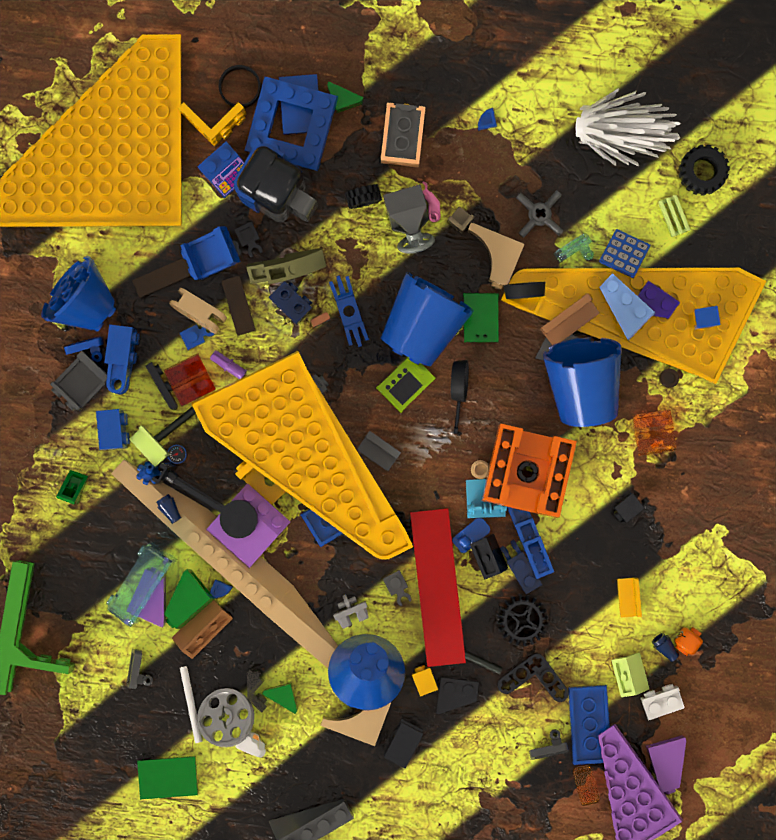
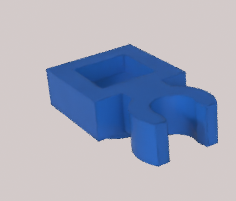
M198 325L180 332L187 350L205 343L203 337L215 335L212 332L208 333L204 327L199 329Z

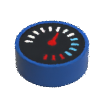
M173 445L168 450L170 454L168 459L172 463L180 464L187 458V451L181 445Z

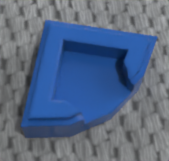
M493 108L486 110L481 115L478 121V131L497 127Z
M215 579L210 593L214 598H220L228 594L233 586Z

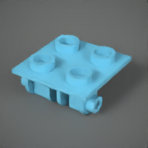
M486 479L466 480L467 518L506 517V506L482 501Z

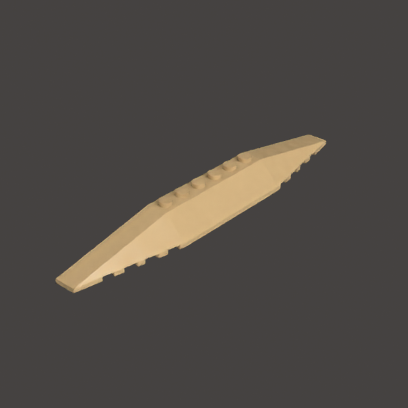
M123 460L111 474L266 616L325 667H329L331 656L338 647V644L298 593L294 585L261 556L248 568L206 530L217 518L209 509L165 483L153 484L150 480L148 485L143 484V479L138 480L136 477L139 473L137 467L126 460ZM168 494L171 498H174L179 514L182 517L173 524L157 508L158 505L156 503Z

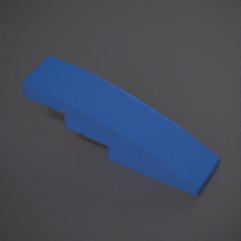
M507 507L536 579L553 573L554 569L530 512Z

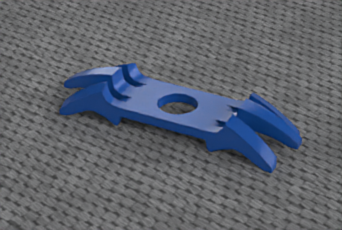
M338 275L336 278L341 295L337 294L332 281L329 284L344 325L349 346L353 345L349 330H352L358 347H361L358 327L361 328L365 340H369L358 310L349 276L345 277L349 290L346 293L341 278ZM346 306L354 308L355 313L353 316L347 317L344 315L343 310Z

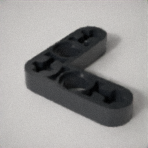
M534 653L500 677L497 682L499 691L509 694L536 675L555 701L563 702L569 695L566 686L546 659L539 653ZM534 657L537 659L541 658V665L539 667L534 665L531 668L534 671L530 673L528 667L524 664L528 662L530 666L534 662L532 660ZM519 668H524L527 671V675L523 679H519L516 676V671ZM546 672H550L554 676L553 681L550 683L543 681V675ZM512 674L518 683L515 685L513 681L509 684L510 689H502V681H510L511 677L509 675ZM559 681V684H556V686L560 690L564 689V696L562 698L560 696L555 697V689L552 687L549 690L548 687L553 686Z

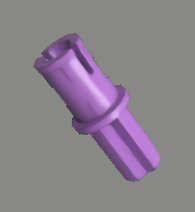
M217 350L210 357L225 372L228 371L238 379L243 378L247 372L246 369L233 362L234 359L230 360Z

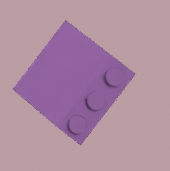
M247 483L232 501L244 500L255 508L258 514V524L253 533L245 538L228 536L220 525V514L206 530L250 568L284 531L290 521Z

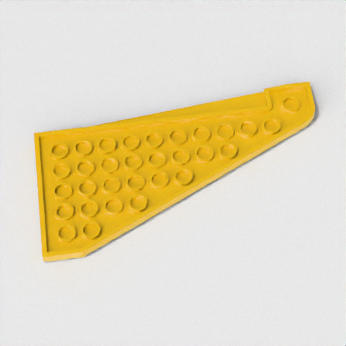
M612 268L522 269L512 276L509 284L546 282L545 296L506 299L504 292L501 301L551 321L588 293L599 314L577 331L598 339L607 338L615 340L624 349L694 374L716 384L766 281L741 268H639L634 279ZM613 273L637 296L647 281H650L680 303L669 319L652 316L628 341L599 287ZM718 306L721 325L695 330L696 319L694 310Z
M298 351L191 403L208 435L376 558L390 559L413 547L406 530L309 374Z

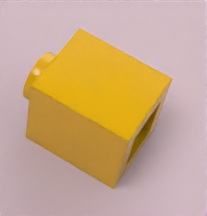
M422 665L414 668L415 672L412 673V677L420 696L438 690L430 667Z

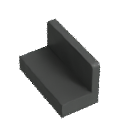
M371 431L368 432L357 449L386 471H389L401 454L400 451Z

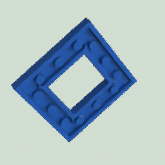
M264 77L244 151L251 152L259 144H268L284 153L286 160L294 165L318 171L338 96ZM279 101L313 110L303 147L269 138Z

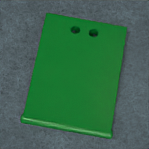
M463 293L464 303L474 310L464 324V343L499 342V293Z

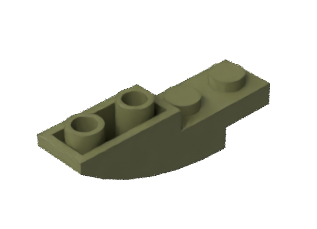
M318 248L285 254L284 258L249 263L246 268L251 284L268 281V284H273L326 267L323 249Z

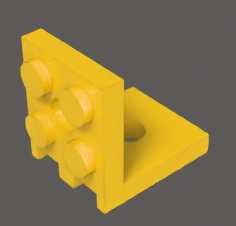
M184 102L178 107L182 115L214 147L222 138L225 140L232 134L233 131L231 129L235 125H241L246 119V111L238 102L210 129Z
M243 461L236 468L238 470L235 473L237 477L248 483L271 505L286 493L277 484L268 486L265 483L266 476L247 462Z

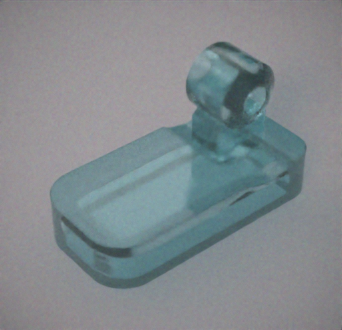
M584 233L557 250L554 256L557 261L561 262L580 251L584 259L591 260L594 253L590 250L588 244L592 240L588 234Z

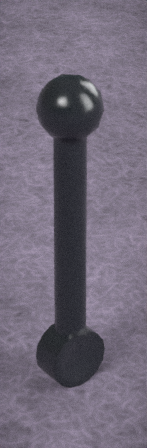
M457 401L453 434L458 433L461 401Z

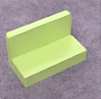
M142 425L129 438L154 467H157L170 455Z
M640 653L611 660L621 697L634 696L649 690Z

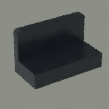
M494 534L470 544L484 580L501 574L508 569Z

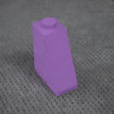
M152 567L151 570L146 569L127 612L163 628L166 624V616L164 615L166 611V576L162 575L163 571Z
M683 735L646 746L656 782L665 794L676 792L675 789L680 788L686 747V738Z

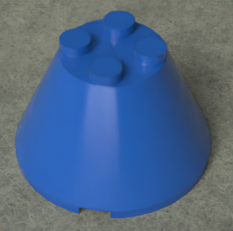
M85 256L83 262H75L56 283L50 292L52 298L49 304L44 303L41 317L48 322L95 330L97 332L103 326V321L107 316L111 317L116 310L114 307L115 301L94 260L89 256Z
M372 634L356 635L343 641L333 652L328 667L329 683L335 695L344 704L365 711L376 710L391 703L401 691L405 679L404 661L397 648L385 638Z

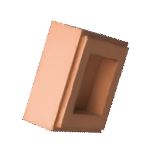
M325 312L310 322L316 328L331 320V318Z

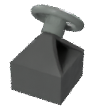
M421 185L383 195L391 229L406 234V237L398 243V250L402 253L411 254L431 247L435 242L434 236L429 233H421L422 227L429 220Z

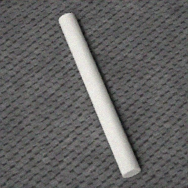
M187 666L180 667L190 721L195 743L203 741L198 728L197 711Z

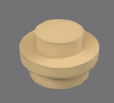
M483 460L475 461L471 466L472 475L477 479L486 478L489 464Z

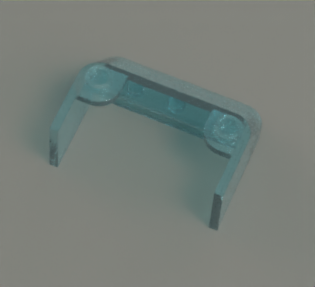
M149 543L147 546L143 545L137 553L140 557L116 595H111L106 603L108 605L107 610L129 627H133L139 622L137 618L171 564L178 560L153 543Z

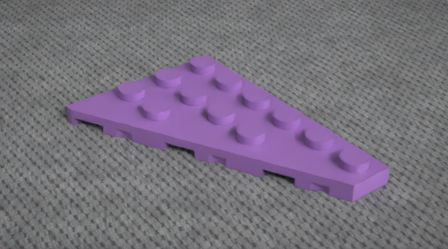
M616 724L601 732L598 737L602 750L601 755L604 762V773L609 791L608 796L611 803L616 840H654L683 821L682 817Z

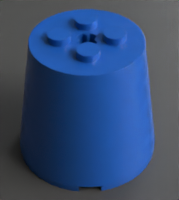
M406 272L381 339L395 353L401 356L404 354L415 364L419 365L421 363L431 367L474 310L462 301L458 304L452 300L454 296L418 276L412 278V274Z
M591 337L577 338L554 344L549 347L548 352L544 351L543 358L562 423L574 427H590L608 423L618 416L622 354L620 343L607 338H601L600 341H591Z

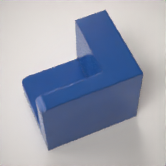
M718 306L694 310L696 319L695 330L721 325Z

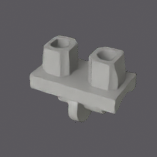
M345 594L342 596L344 601L338 603L339 609L347 607V609L333 615L335 621L338 620L344 629L352 625L349 618L350 614L356 613L359 622L368 619V611L366 609L368 605L364 601L351 607L350 604L357 602L356 597L348 599Z

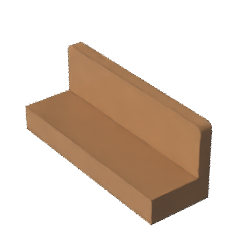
M588 293L540 328L551 345L562 342L599 314Z
M213 600L183 626L172 639L183 653L193 659L233 618L220 607L216 600Z

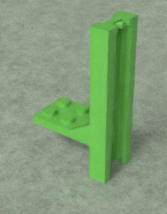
M16 560L12 563L0 631V695L12 692L16 666L69 674L75 668V663L70 662L71 659L60 657L54 660L51 659L52 656L45 654L36 656L21 643L34 562Z

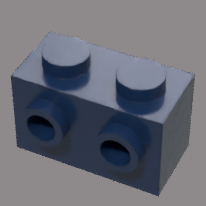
M284 281L269 296V299L298 325L313 310L310 306L312 302L305 295L301 297L297 293L299 289L292 282L287 284Z

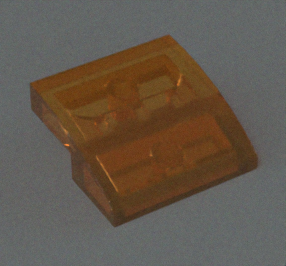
M671 410L632 415L638 456L675 451L677 449Z

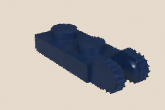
M513 539L510 543L517 553L516 556L511 558L504 546L500 547L523 591L525 594H528L542 586L539 578L536 579L528 559Z

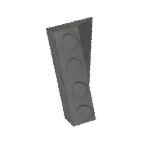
M344 798L269 820V824L276 840H318L353 820L354 814Z

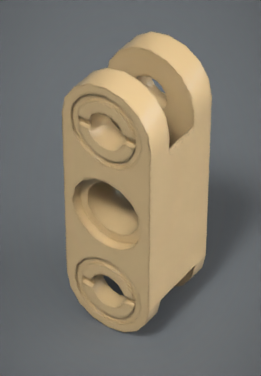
M180 288L178 293L182 296L179 302L171 300L170 306L210 332L217 334L220 328L208 318L211 316L217 321L224 323L227 319L226 315L187 290Z

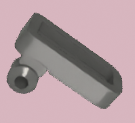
M132 649L126 683V686L131 689H137V684L149 686L153 682V678L150 675L139 674L142 659V650Z
M554 729L550 732L551 746L529 751L531 760L564 754L569 751L567 743H562L558 730Z

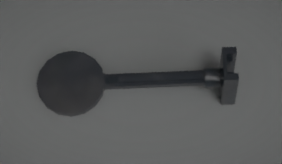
M172 462L161 463L159 467L164 469L161 471L162 474L160 476H153L151 479L157 484L166 482L176 484L219 511L220 525L228 536L245 538L251 535L257 527L258 514L249 502L234 500L223 505L180 478L174 472L177 465Z

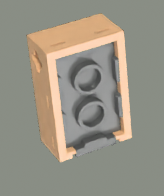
M387 103L381 163L419 167L425 107L419 106L417 108V106L409 104L394 105V103Z

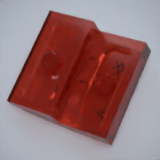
M198 353L164 370L181 406L216 390Z

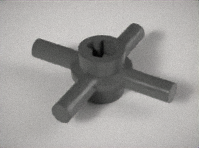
M556 190L545 203L536 204L531 202L522 193L516 197L517 200L529 209L528 216L530 220L518 233L521 237L524 238L535 225L543 226L545 224L560 236L564 230L551 219L552 213L550 208L562 196L561 193ZM542 210L544 212V218H537V213L535 211L540 212Z

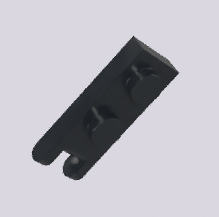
M151 362L145 365L168 407L176 410L178 404L171 394L173 388L168 380L166 382L163 380L161 375L164 373L159 364L155 365Z

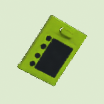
M408 357L376 388L402 413L436 378L423 364H415Z

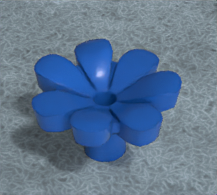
M150 462L139 465L137 467L139 471L136 475L137 479H143V484L148 485L153 476L161 475V472L158 471L159 465L154 467Z

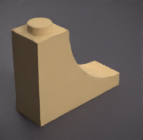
M471 222L468 232L481 240L490 256L491 274L489 282H492L491 286L502 290L503 285H508L524 244Z
M391 703L376 710H361L346 718L336 719L324 716L321 726L375 746Z

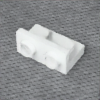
M669 684L663 686L659 692L655 693V690L644 693V697L640 699L648 720L685 708L678 686Z

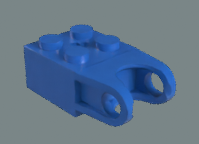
M109 324L104 362L108 364L106 385L110 392L118 395L128 391L132 367L137 361L135 345L139 344L140 334L133 327ZM117 380H120L122 385L116 390L114 384Z

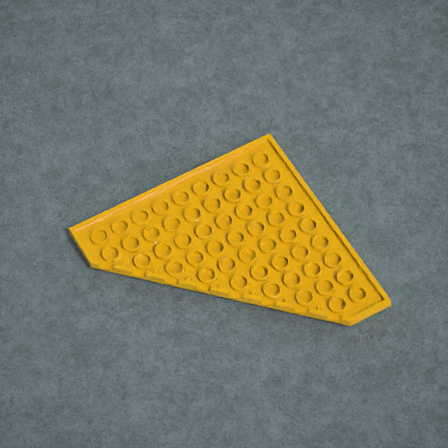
M181 34L141 35L137 42L130 49L128 48L118 58V61L0 178V227L182 226V113L178 108L182 104Z

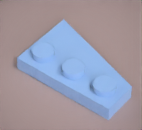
M613 273L599 287L628 341L655 314L646 303Z

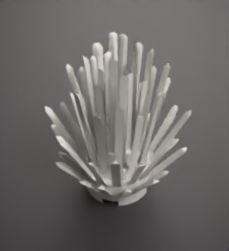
M618 88L591 106L583 105L580 110H583L581 118L577 117L576 137L581 139L579 143L588 144L603 159L610 161L615 166L616 162L602 150L627 165L630 162L639 166L638 162L619 153V150L635 155V152L659 158L657 154H653L652 151H648L645 148L666 152V149L671 148L662 142H675V140L680 139L678 133H670L671 128L680 125V122L659 120L662 117H675L677 114L648 113L667 111L669 107H661L662 104L640 106V103H634L613 108L645 96L646 92L635 95L636 91L609 101L615 97L619 90Z

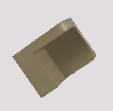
M459 206L453 215L448 218L447 222L462 234L475 216L468 214Z

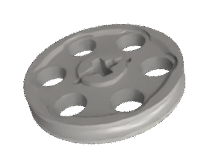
M224 688L212 692L203 700L198 710L197 723L199 731L204 739L219 747H232L241 743L249 735L254 724V709L250 700L244 694L234 689ZM235 694L237 702L234 705H230L229 698ZM214 698L219 699V706L217 708L211 707V701ZM243 709H247V718L241 720L240 712ZM226 713L227 715H229V718H227L226 721H223L222 718L225 717ZM207 716H210L212 718V723L210 726L206 727L204 725V719ZM239 727L241 734L239 737L234 738L232 732L234 728ZM217 731H222L223 733L220 741L214 739Z

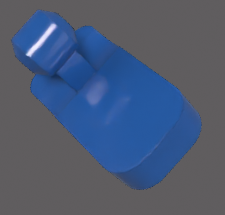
M102 336L69 344L64 346L65 353L67 355L90 349L92 360L99 362L103 358V354L100 352V345H103L104 341Z
M476 518L454 536L452 542L461 553H466L471 548V543L483 539L489 534L490 527L484 519Z

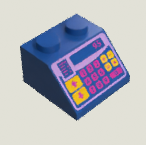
M225 142L197 167L218 192L226 198L235 190L234 180L244 161Z

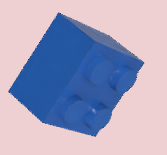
M121 409L96 411L99 450L128 448L127 444H130V434L126 432L128 414H125L124 410Z

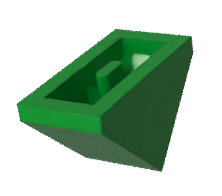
M331 82L327 84L329 94L338 96L335 107L336 113L359 106L364 101V98Z
M70 470L56 498L74 505L79 504L88 476Z
M292 682L264 690V696L296 714L298 707Z

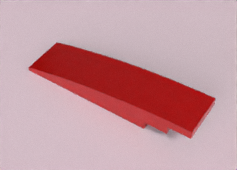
M448 508L410 512L427 667L466 663Z

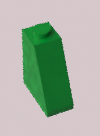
M186 569L183 572L164 613L167 617L166 622L172 628L181 629L215 600L191 569Z

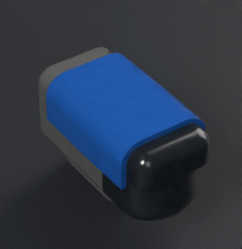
M259 144L255 146L235 177L234 188L241 202L253 211L261 212L276 222H284L291 214L309 222L318 208L317 200L305 193L306 184L301 169L286 160L284 153L271 145Z

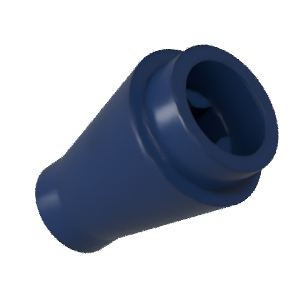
M169 494L156 502L157 508L172 524L182 518L174 498H171Z
M660 633L652 640L653 648L668 658L670 662L678 658L679 653L676 651L668 635Z

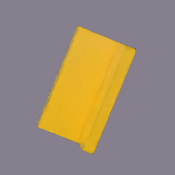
M639 578L617 579L620 617H642Z

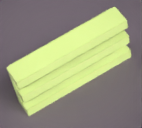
M677 195L658 201L671 237L690 231ZM671 201H674L684 229L681 228ZM665 203H667L673 220L675 222L676 228L678 230L676 232L673 229L672 223L664 206Z

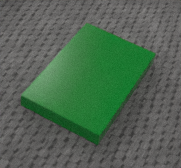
M196 756L137 761L140 800L198 795Z

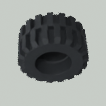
M699 145L696 148H692L682 158L678 175L682 179L681 184L687 187L686 190L693 191L695 195L701 194V196H705L706 194H712L724 185L729 176L730 166H727L729 161L727 158H724L725 154L723 151L720 153L718 151L719 148H711V145ZM706 160L713 166L714 176L712 179L704 181L695 175L693 167L696 161Z

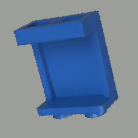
M219 226L213 229L211 233L180 245L182 257L187 261L189 274L194 280L205 279L241 262L226 226Z

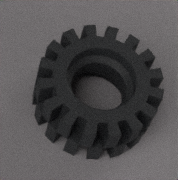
M378 184L362 186L345 193L349 209L369 206L382 200Z

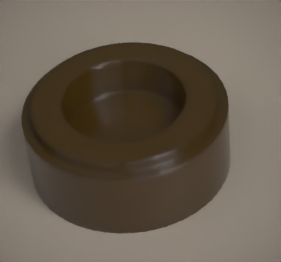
M666 369L661 372L659 381L662 386L672 388L678 384L679 375L674 369Z

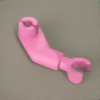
M423 181L425 189L422 192L425 200L428 202V218L431 222H437L441 217L440 202L432 192H429L428 184Z

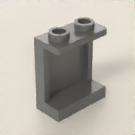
M81 351L77 355V359L50 385L53 387L52 392L59 398L63 396L67 400L65 404L71 410L81 411L106 385L107 373L84 351Z

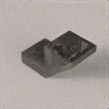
M250 667L247 671V698L259 711L263 712L268 706L266 703L267 699L261 693L256 694L255 691L264 682V679H262L264 675L255 668L253 670Z

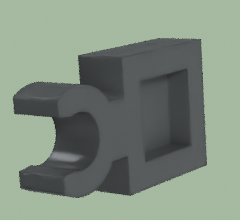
M400 570L383 578L391 596L397 594L399 606H402L400 599L403 596L407 597L409 602L411 601V596L404 591V589L408 588V585Z

